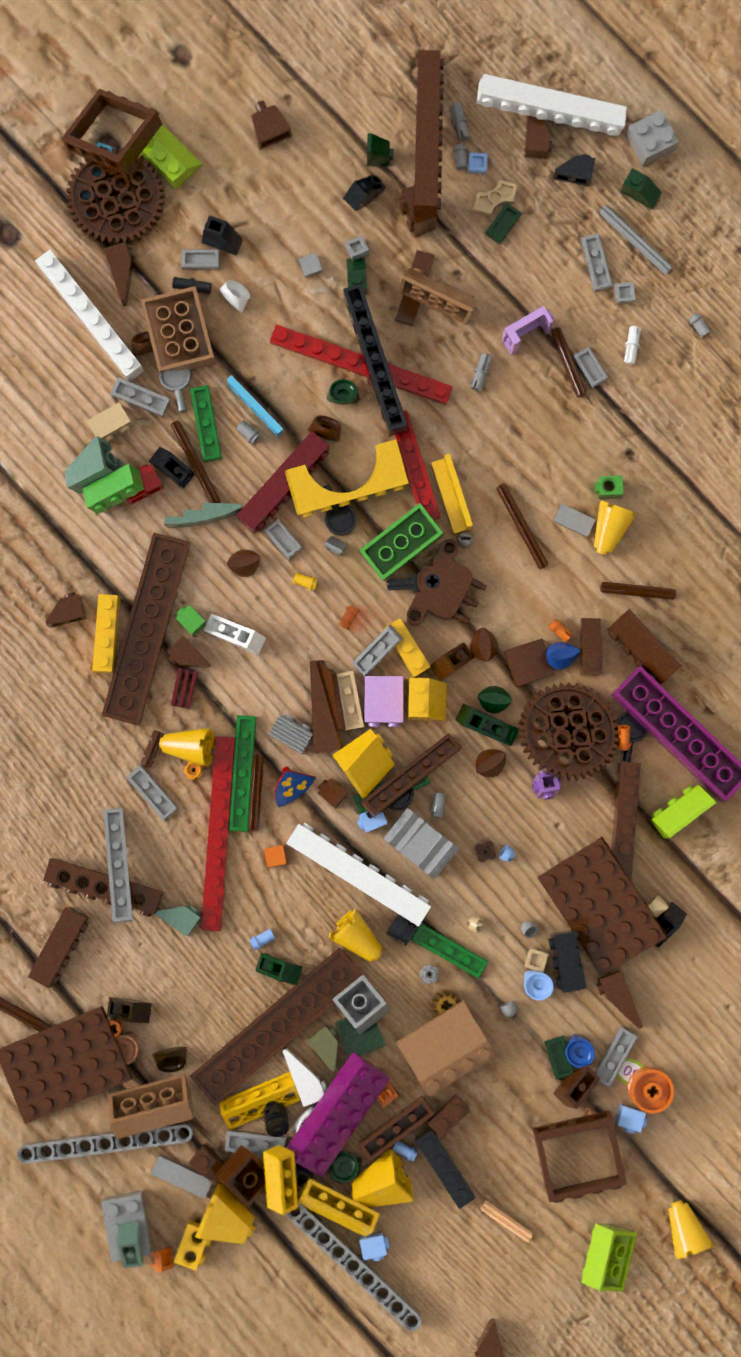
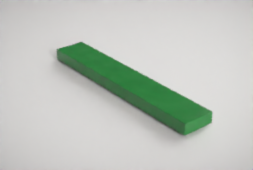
M237 715L229 831H249L256 716Z

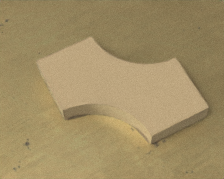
M500 180L493 190L485 193L477 192L472 212L490 217L493 210L498 206L506 203L513 204L518 184Z

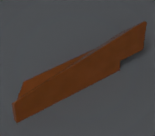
M324 660L310 661L313 747L315 754L342 749L343 745L339 731L346 729L337 674L333 669H328L325 666Z

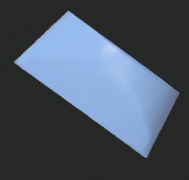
M534 970L524 973V989L530 998L544 1000L555 991V984L547 974Z

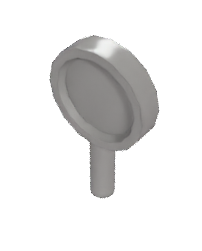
M190 370L159 372L161 385L166 390L175 392L178 411L180 413L185 412L186 407L182 390L191 381Z

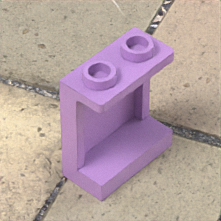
M542 306L504 329L502 341L511 355L518 352L521 342L520 337L541 326L546 334L550 333L554 320L551 311L546 310Z
M365 676V724H368V727H380V724H388V727H399V724H403V676Z

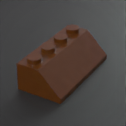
M630 609L608 628L609 636L615 642L617 640L622 645L621 649L625 654L631 655L635 659L634 663L636 666H641L659 684H662L682 667Z

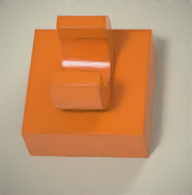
M388 1081L377 1097V1100L384 1108L399 1097V1095Z
M172 1247L161 1248L150 1255L154 1256L155 1263H152L151 1267L155 1268V1272H163L174 1267Z

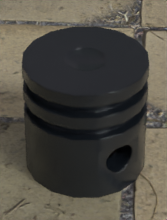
M398 914L386 934L393 937L396 941L400 940L399 943L402 944L403 942L404 946H406L418 926L414 927L413 923L410 924L409 920Z
M280 1103L268 1105L264 1109L267 1134L272 1137L285 1135L289 1130L286 1107Z

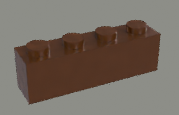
M65 907L28 978L47 988L52 987V985L56 986L61 977L59 975L61 968H65L70 961L68 955L71 950L74 951L80 942L78 940L80 933H84L89 925L87 922L89 917L70 907Z
M421 1095L360 1140L358 1146L371 1162L432 1117L434 1111Z

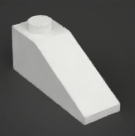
M214 614L210 615L203 630L256 655H259L266 640V637L258 632Z
M284 1048L283 1054L303 1107L318 1102L327 1090L325 1081L321 1082L319 1076L292 1051Z

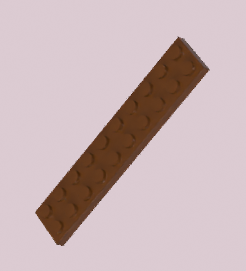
M153 532L101 716L140 726L191 545L190 542Z
M339 947L299 981L297 985L292 987L193 1072L190 1077L212 1104L216 1106L335 1003L332 999L363 974Z

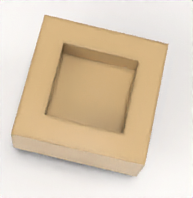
M529 948L524 967L544 972L548 953Z

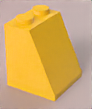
M410 678L408 721L446 722L447 683L430 678Z
M371 729L333 754V757L362 799L367 797L395 765L391 759L394 755L388 747L384 748L382 745L384 743L383 738L379 733L375 735Z

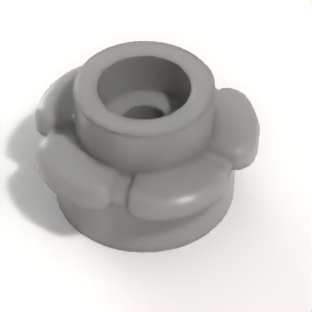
M425 965L424 969H421L420 977L424 983H435L438 980L439 971L436 967Z

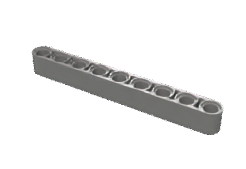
M180 1122L142 1132L150 1135L149 1142L142 1141L141 1133L129 1136L131 1142L128 1145L123 1144L121 1138L116 1139L113 1131L29 1142L18 1150L17 1157L23 1164L185 1143L192 1138L194 1127L189 1122ZM180 1128H187L190 1132L189 1136L183 1137L180 1134ZM167 1130L170 1138L163 1139L160 1136V1131ZM102 1138H108L111 1146H103ZM86 1140L91 1143L90 1150L83 1148V1141ZM64 1143L70 1144L71 1152L63 1150ZM44 1146H49L52 1149L51 1155L44 1153ZM25 1148L32 1151L31 1158L24 1155Z
M298 1204L301 1209L299 1213L294 1214L291 1211L286 1213L293 1223L409 1331H416L420 1328L421 1316L419 1311L312 1210ZM306 1219H313L315 1225L307 1227L304 1221ZM325 1232L329 1234L330 1238L327 1241H322L319 1235ZM341 1246L344 1249V1253L337 1255L333 1249ZM356 1260L359 1263L358 1267L350 1268L348 1266L349 1261ZM371 1274L374 1279L371 1282H365L363 1276ZM380 1288H386L388 1293L385 1296H380L377 1291ZM394 1302L403 1304L399 1310H395L392 1305ZM415 1316L417 1321L411 1324L407 1322V1318Z

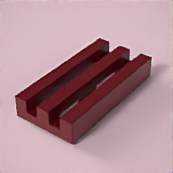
M183 668L178 669L171 706L190 709L198 675L197 671ZM182 673H185L179 703H176ZM189 674H190V675H193V676H192V681H191V685H190V690H189V694H188L187 703H186V705H185V704H183V701H184L185 692H186L187 683H188Z

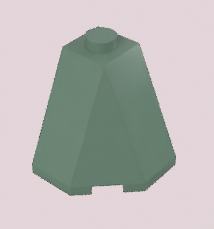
M96 436L64 471L66 486L81 494L83 493L82 488L123 467L120 459L116 460L115 456L110 452L113 450L111 445Z

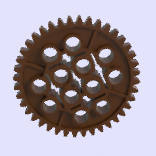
M112 148L111 152L119 155L122 148L119 149L118 153H116L115 148ZM140 156L125 175L112 171L110 168L84 158L85 164L79 162L80 169L74 168L76 175H70L73 181H68V186L71 188H66L69 194L66 196V199L70 201L67 203V206L71 208L69 210L70 215H74L72 220L77 222L78 228L82 227V233L88 231V237L90 238L94 235L95 241L101 238L102 244L108 240L110 246L113 241H116V244H120V241H123L127 245L128 239L132 243H134V237L141 240V233L147 236L146 229L149 231L153 230L151 224L157 226L155 219H161L159 213L163 212L161 206L165 205L164 200H162L165 198V194L162 192L164 191V186L161 185L162 179L158 178L159 173L154 172V166L149 167L150 163L148 160L143 163L144 158ZM95 172H102L99 177L93 176ZM138 176L143 178L140 182H136L134 179ZM110 177V179H112V182H108L106 178ZM122 182L126 184L123 188L117 187L118 183ZM130 182L134 190H136V198L134 193H132ZM105 188L108 190L106 194L99 193L101 189ZM113 190L115 192V195H117L119 204L117 203V200L114 198ZM93 191H94L95 194H96L97 200H99V202L101 203L100 206H101V210H102L103 215L101 214V211H100L99 206H97V204H96V202H95L96 199H95V195H94ZM147 193L150 195L147 199L141 198L142 194ZM84 194L91 196L88 200L81 199ZM129 199L132 201L130 205L123 204L125 200ZM108 206L115 207L112 211L105 210ZM120 211H123V213L125 214L124 217L120 215ZM96 212L97 215L95 217H89L88 213ZM138 217L139 220L137 222H131L130 218ZM114 223L121 224L119 228L112 227Z
M568 682L566 687H564L563 683H560L559 688L553 684L551 689L548 686L545 687L544 691L540 689L538 695H533V700H528V705H525L523 709L525 712H522L520 716L523 719L519 721V724L522 725L518 728V731L522 732L519 735V739H524L520 745L526 746L523 751L524 753H530L527 759L534 758L533 766L539 763V771L545 768L546 775L551 771L552 778L559 774L560 780L566 776L567 780L570 781L573 776L575 781H578L579 776L584 780L587 774L590 777L594 775V772L598 774L600 768L604 769L606 763L609 764L611 761L610 757L613 758L615 755L614 751L618 748L616 744L619 742L617 738L619 731L616 729L619 724L614 723L617 717H611L614 710H608L609 703L603 704L605 698L598 699L599 693L592 695L593 689L586 692L585 686L579 689L577 683L574 688ZM569 701H575L578 706L571 705ZM551 702L557 703L559 708L552 707ZM563 710H565L566 713H569V715L566 716L565 713H562ZM591 717H597L600 722H594ZM572 719H578L581 724L574 723ZM554 721H560L562 726L555 725ZM535 722H540L543 728H538ZM548 729L550 730V733H554L552 737L549 733H547ZM595 735H600L603 740H597ZM576 737L583 738L584 742H578ZM557 739H563L565 741V744H559L557 742ZM538 741H544L547 746L539 745ZM569 747H572V749L576 751L573 753L572 750L568 749ZM579 755L586 756L587 761L581 760ZM560 757H566L569 762H562Z

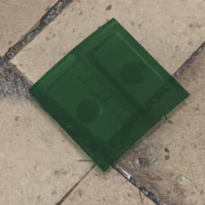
M347 1018L335 1022L348 1058L353 1052L361 1056L386 1046L377 1022L361 1035Z

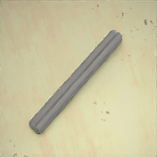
M608 205L601 209L600 215L662 273L667 274L672 269V265Z

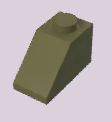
M324 1025L307 1042L331 1072H333L336 1068L338 1039L336 1037L338 1033L332 1026L328 1028L327 1025Z

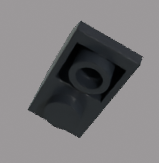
M373 174L354 181L343 199L355 211L365 208L386 187Z
M209 215L203 229L202 244L237 256L243 242L241 236L227 221Z

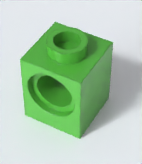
M600 476L594 485L595 494L598 493V499L621 498L623 496V476ZM604 484H611L613 491H606Z
M190 605L187 607L183 606L177 612L176 620L193 637L207 624Z

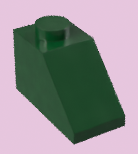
M368 133L367 166L389 167V160H393L394 148H390V141Z
M633 168L620 191L652 210L662 194L648 176Z
M359 258L354 261L346 259L348 287L361 284L364 294L367 295L365 258Z
M261 953L255 971L280 982L297 985L303 966Z

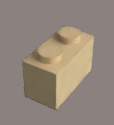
M120 402L87 420L95 437L98 436L108 443L113 441L114 437L118 434L123 435L130 431V427L133 426Z

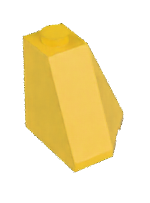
M392 1149L387 1150L352 1182L353 1191H351L353 1201L367 1208L414 1201L412 1182L409 1176L406 1177L404 1170L401 1168L404 1165L401 1158Z
M218 1183L195 1237L244 1244L247 1237L251 1238L253 1235L255 1217L222 1184Z

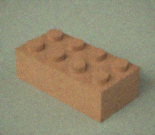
M185 1074L108 1094L110 1125L116 1139L194 1119L191 1089Z

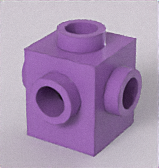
M545 771L539 772L533 780L534 782H532L533 792L537 794V798H543L544 800L555 798L561 789L560 778L557 775L552 778V772H549L547 775Z

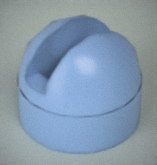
M505 845L498 858L505 862H511L512 858L515 857V852L510 846Z

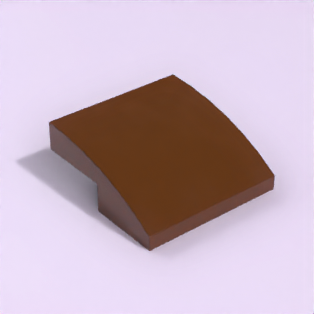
M543 638L504 651L516 687L555 675L553 668L546 659L547 650Z

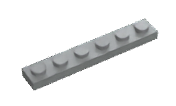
M123 808L103 810L112 920L113 924L133 922Z

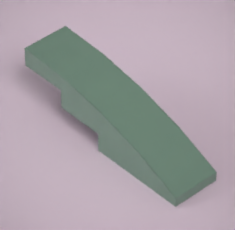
M204 503L203 510H184V517H165V526L167 528L191 527L216 522L238 514L243 506L242 504Z

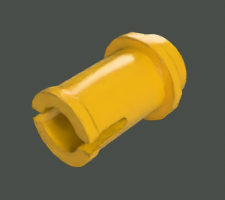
M296 572L293 584L309 588V591H315L318 579H315L314 576L309 577Z

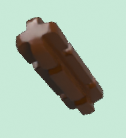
M153 731L151 735L152 740H149L144 753L146 756L142 758L141 765L148 768L152 767L154 762L152 759L156 757L159 741L164 736L162 732Z

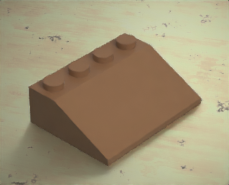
M409 268L402 278L399 293L466 325L477 303L474 296L469 293H460L456 287L449 284L446 286L440 283L441 281L438 278L424 275V272L420 269Z
M196 286L140 300L159 372L197 369L215 364Z
M464 1001L456 1004L396 1042L429 1097L496 1056Z

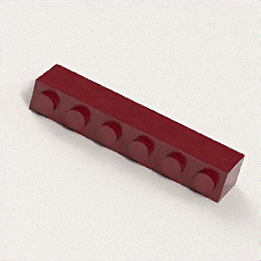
M311 431L236 515L237 519L254 534L257 530L260 532L267 524L265 521L269 517L273 518L279 511L278 507L282 503L288 502L292 496L285 471L306 465L309 474L312 475L317 469V463L320 460L323 462L330 454L328 452L329 445Z

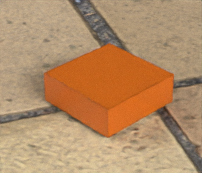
M283 845L264 848L267 868L287 864Z

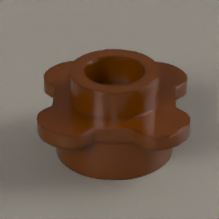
M491 841L475 845L479 862L495 859L496 853L493 851V843Z

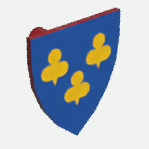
M288 766L282 769L283 774L275 788V801L278 808L291 803L304 794L315 781L316 776L294 772Z

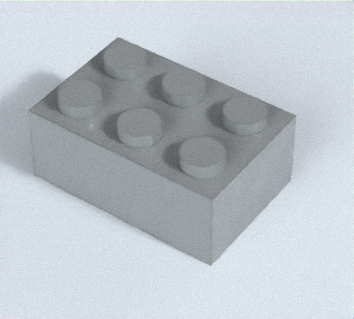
M144 1190L105 1197L102 1200V1208L111 1262L121 1260L117 1246L118 1224H125L127 1222H139L143 1256L151 1255L154 1248Z

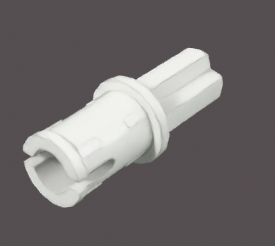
M629 327L628 340L625 343L626 353L624 361L626 364L633 365L635 363L637 349L640 348V327Z

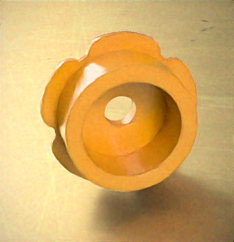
M188 762L184 767V773L187 774L189 779L199 778L203 773V766Z

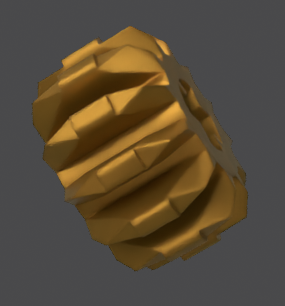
M442 989L443 996L436 992L435 996L438 1000L431 999V1003L436 1004V1006L430 1007V1010L438 1011L433 1016L437 1017L446 1011L445 1008H441V1005H444V1001H448L449 1004L452 1003V1007L460 1003L461 1001H456L460 995L457 993L452 997V989L449 990L448 995H446L445 989Z

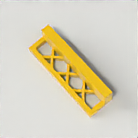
M446 454L444 459L431 462V466L453 535L472 530L473 524L451 456Z
M288 1072L223 1099L219 1103V1107L227 1127L231 1130L264 1116V1109L270 1101H276L275 1103L283 1104L286 1107L301 1101L291 1072ZM289 1093H295V1095L290 1098L285 1097ZM253 1108L258 1109L254 1113H249V1110ZM239 1116V1119L230 1122L229 1118Z

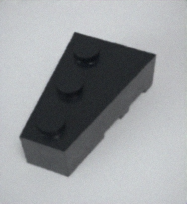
M567 930L551 933L548 943L550 950L554 951L555 956L552 958L554 970L557 969L558 977H555L557 989H561L563 993L587 989L580 958L581 950L577 942L578 931Z

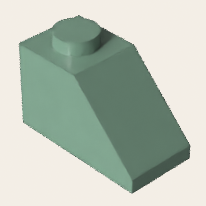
M192 905L190 907L181 906L160 910L155 914L187 937L202 918L199 915L200 910Z
M139 1222L118 1224L117 1246L123 1268L144 1266L142 1235Z

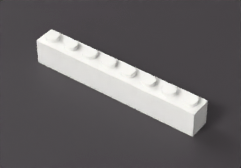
M483 74L479 82L476 103L484 107H494L502 111H511L524 116L529 115L541 120H551L558 124L564 123L576 128H586L593 132L599 131L611 136H619L624 129L627 108L626 106Z
M48 250L36 259L35 262L39 269L127 381L131 382L143 373L144 370L141 364L52 251Z
M304 823L303 826L297 825L286 844L417 926L421 924L431 907L428 905L429 900L421 895L418 898L411 894L413 890L405 885L399 887L395 884L396 880L386 874L383 877L378 873L379 869L369 864L367 867L362 863L363 859L354 853L351 857L345 853L346 848L338 843L336 846L329 843L330 838L322 833L319 836L312 832L314 828Z

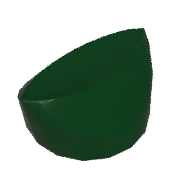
M346 379L333 382L326 398L329 402L340 405L353 404L360 400L357 387L353 382Z
M489 686L478 695L482 708L491 714H498L504 711L512 702L509 693L499 686Z
M348 1152L339 1153L330 1165L331 1178L341 1183L351 1181L359 1173L362 1159Z

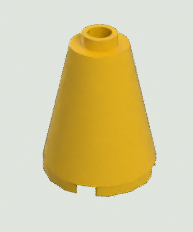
M600 501L594 547L597 548L596 552L606 556L608 552L612 553L637 513L608 504L605 501Z
M211 728L167 733L161 737L159 746L163 753L200 766H209L214 756L210 755L211 748L215 749L214 731L210 730Z
M353 909V912L351 910L348 911L336 923L337 929L335 931L332 929L329 933V938L369 962L372 960L377 961L382 955V946L356 909Z
M682 1200L671 1203L672 1208H669V1217L676 1260L714 1247L713 1242L688 1203L683 1204Z

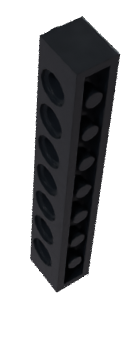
M357 284L343 289V297L389 437L406 432L408 425L362 285Z

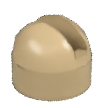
M475 916L468 919V922H470V924H467L468 929L472 932L480 933L483 928V919Z

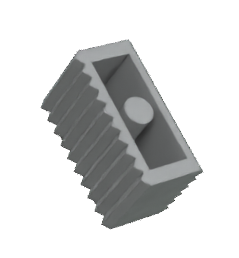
M285 714V716L279 715L268 735L303 754L313 737L312 728L303 723L299 726L294 723L296 719L288 714Z

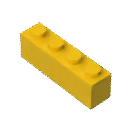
M98 594L92 669L95 673H114L121 598L118 595Z
M308 1179L302 1184L297 1196L298 1204L364 1237L374 1231L379 1217V1213L312 1179Z

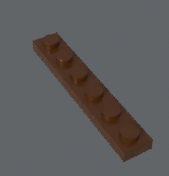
M448 733L365 798L361 804L375 818L461 750L462 746Z

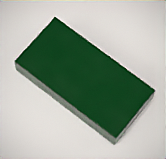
M506 203L487 229L485 235L501 245L522 213Z
M563 1035L544 1041L555 1079H561L574 1073L573 1066L566 1058L567 1046Z

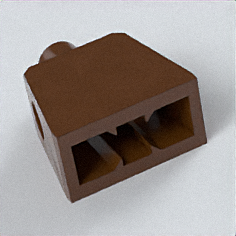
M263 100L254 104L257 112L253 113L251 117L260 150L292 137L291 127L276 105L267 108Z

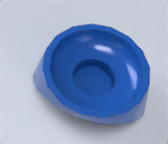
M555 642L547 648L546 659L552 668L564 670L577 659L580 649L568 643Z
M573 1034L566 1047L565 1054L567 1060L571 1065L582 1068L585 1065L590 1066L595 1057L592 1044L583 1036Z

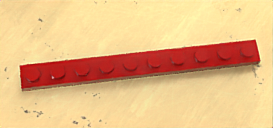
M276 324L270 344L370 379L362 354ZM388 364L395 388L447 405L453 386Z
M215 737L201 930L221 931L235 749L234 737Z

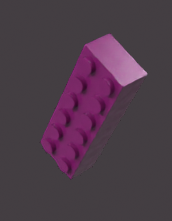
M353 1052L287 1146V1149L294 1151L295 1163L323 1177L384 1089L390 1077L379 1067Z

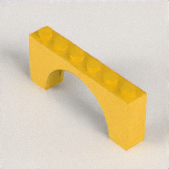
M397 440L375 445L376 464L374 471L363 486L352 492L337 493L321 487L310 476L306 465L286 470L285 474L297 515L302 514L303 517L314 515L313 511L321 509V512L331 510V505L339 504V507L349 505V500L357 499V502L368 499L367 495L375 493V497L386 494V490L391 488L393 492L404 489L403 485L409 483Z

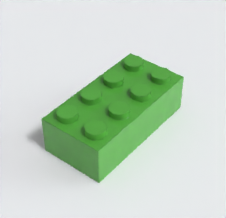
M419 503L359 551L382 581L385 582L445 534L421 503Z

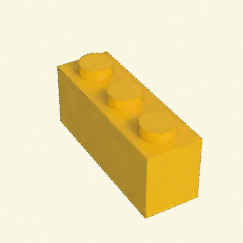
M401 618L391 623L390 625L403 638L395 647V650L411 676L417 678L430 670L429 663Z
M277 1145L263 1152L267 1208L284 1215L298 1208L294 1151Z

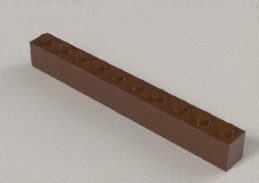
M418 50L414 217H437V210H441V198H438V194H441L442 182H438V178L442 176V166H438V162H442V150H439V146H442V135H439V131H442L443 119H439V116H443V104H439L440 100H443V89H440V85H443L444 73H440V70H444V58H440L441 50Z

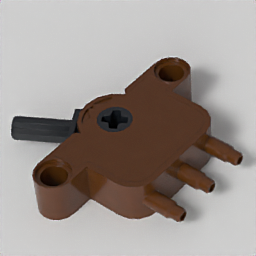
M452 539L445 540L438 550L432 566L423 568L419 574H413V578L387 580V589L389 591L413 589V593H417L406 615L407 622L410 625H420L427 612L442 620L453 618L461 623H469L470 619L457 611L462 602L469 606L477 607L478 602L466 596L470 585L485 591L487 586L474 579L467 567L453 561L458 551L456 541ZM446 545H452L455 551L453 553H447L445 552L444 547ZM430 579L437 582L434 587H431V584L428 583ZM418 612L420 619L413 621L410 618V614Z

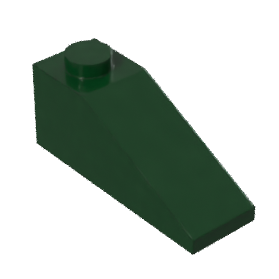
M464 703L455 719L462 726L509 746H512L518 733V728Z

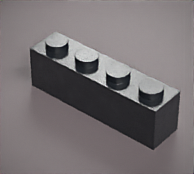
M430 1127L416 1136L415 1142L457 1207L461 1209L476 1198L474 1192L434 1130Z

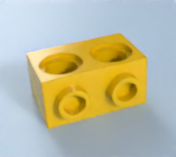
M189 1220L174 1263L196 1271L198 1265H203L206 1257L203 1251L205 1246H210L211 1240H195L193 1233L198 1231L200 1224ZM193 1251L196 1254V1258L190 1260L187 1258L186 1253Z

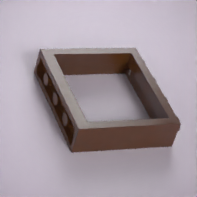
M98 89L61 140L69 152L125 175L163 123L155 109L147 108L138 102L129 101L123 96L114 95L111 91ZM106 105L144 120L119 155L81 140Z
M609 1110L532 1128L549 1203H560L567 1198H581L585 1194H599L606 1189L616 1190L627 1185L613 1117ZM607 1126L617 1175L553 1190L542 1141Z

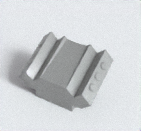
M408 808L383 838L433 879L439 875L459 850L457 846Z

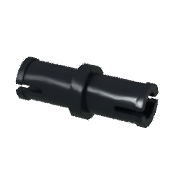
M175 276L173 278L172 287L174 289L196 286V290L199 293L208 295L211 293L212 283L196 281L195 278L185 279Z

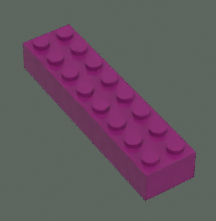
M641 666L637 667L610 695L721 803L727 802L741 787V762Z

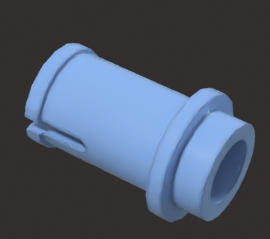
M269 928L256 937L252 936V939L249 941L254 950H260V947L275 940V937Z
M401 1141L395 1143L392 1149L394 1152L407 1158L408 1162L409 1160L413 1162L418 1153V1150L415 1149L416 1147L412 1148Z

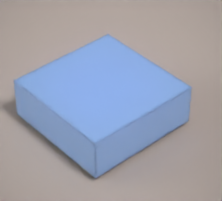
M469 153L468 173L486 174L488 154Z

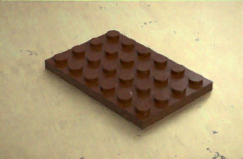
M603 837L595 840L537 877L571 930L578 931V941L601 976L668 936Z
M103 1005L0 1048V1065L25 1124L133 1079Z

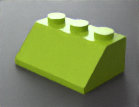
M164 125L159 128L140 154L146 161H149L151 166H154L155 170L175 190L202 166V163Z
M689 785L682 791L684 793L679 798L675 796L667 802L669 806L663 810L660 807L653 812V818L650 819V822L663 839L671 838L716 804V801L699 785L694 787Z
M595 1223L581 1283L598 1291L623 1292L637 1232L609 1224Z

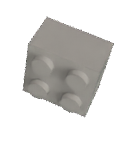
M662 110L629 125L626 132V137L642 167L674 152L679 143Z
M364 975L360 976L332 999L360 1035L390 1011L387 1003Z

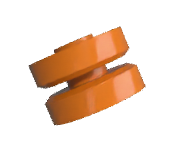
M652 1066L642 1067L635 1070L630 1076L627 1083V1093L630 1100L640 1110L647 1113H659L666 1110L672 1103L674 1086L671 1079L661 1070ZM653 1087L652 1092H647L648 1089Z

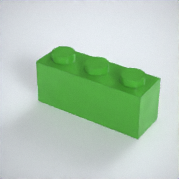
M127 464L82 488L87 508L99 514L114 505L120 504L123 500L137 495L138 492L144 490L139 469Z

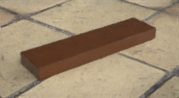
M416 250L411 269H420L424 272V275L429 276L435 255ZM403 295L395 321L413 326L420 302Z

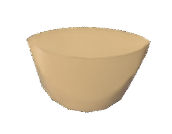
M656 895L647 904L656 918L669 908L665 900L659 895Z

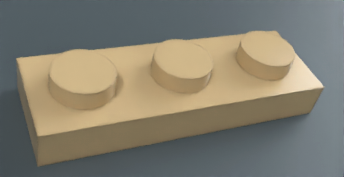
M354 672L338 673L337 680L345 731L364 728Z

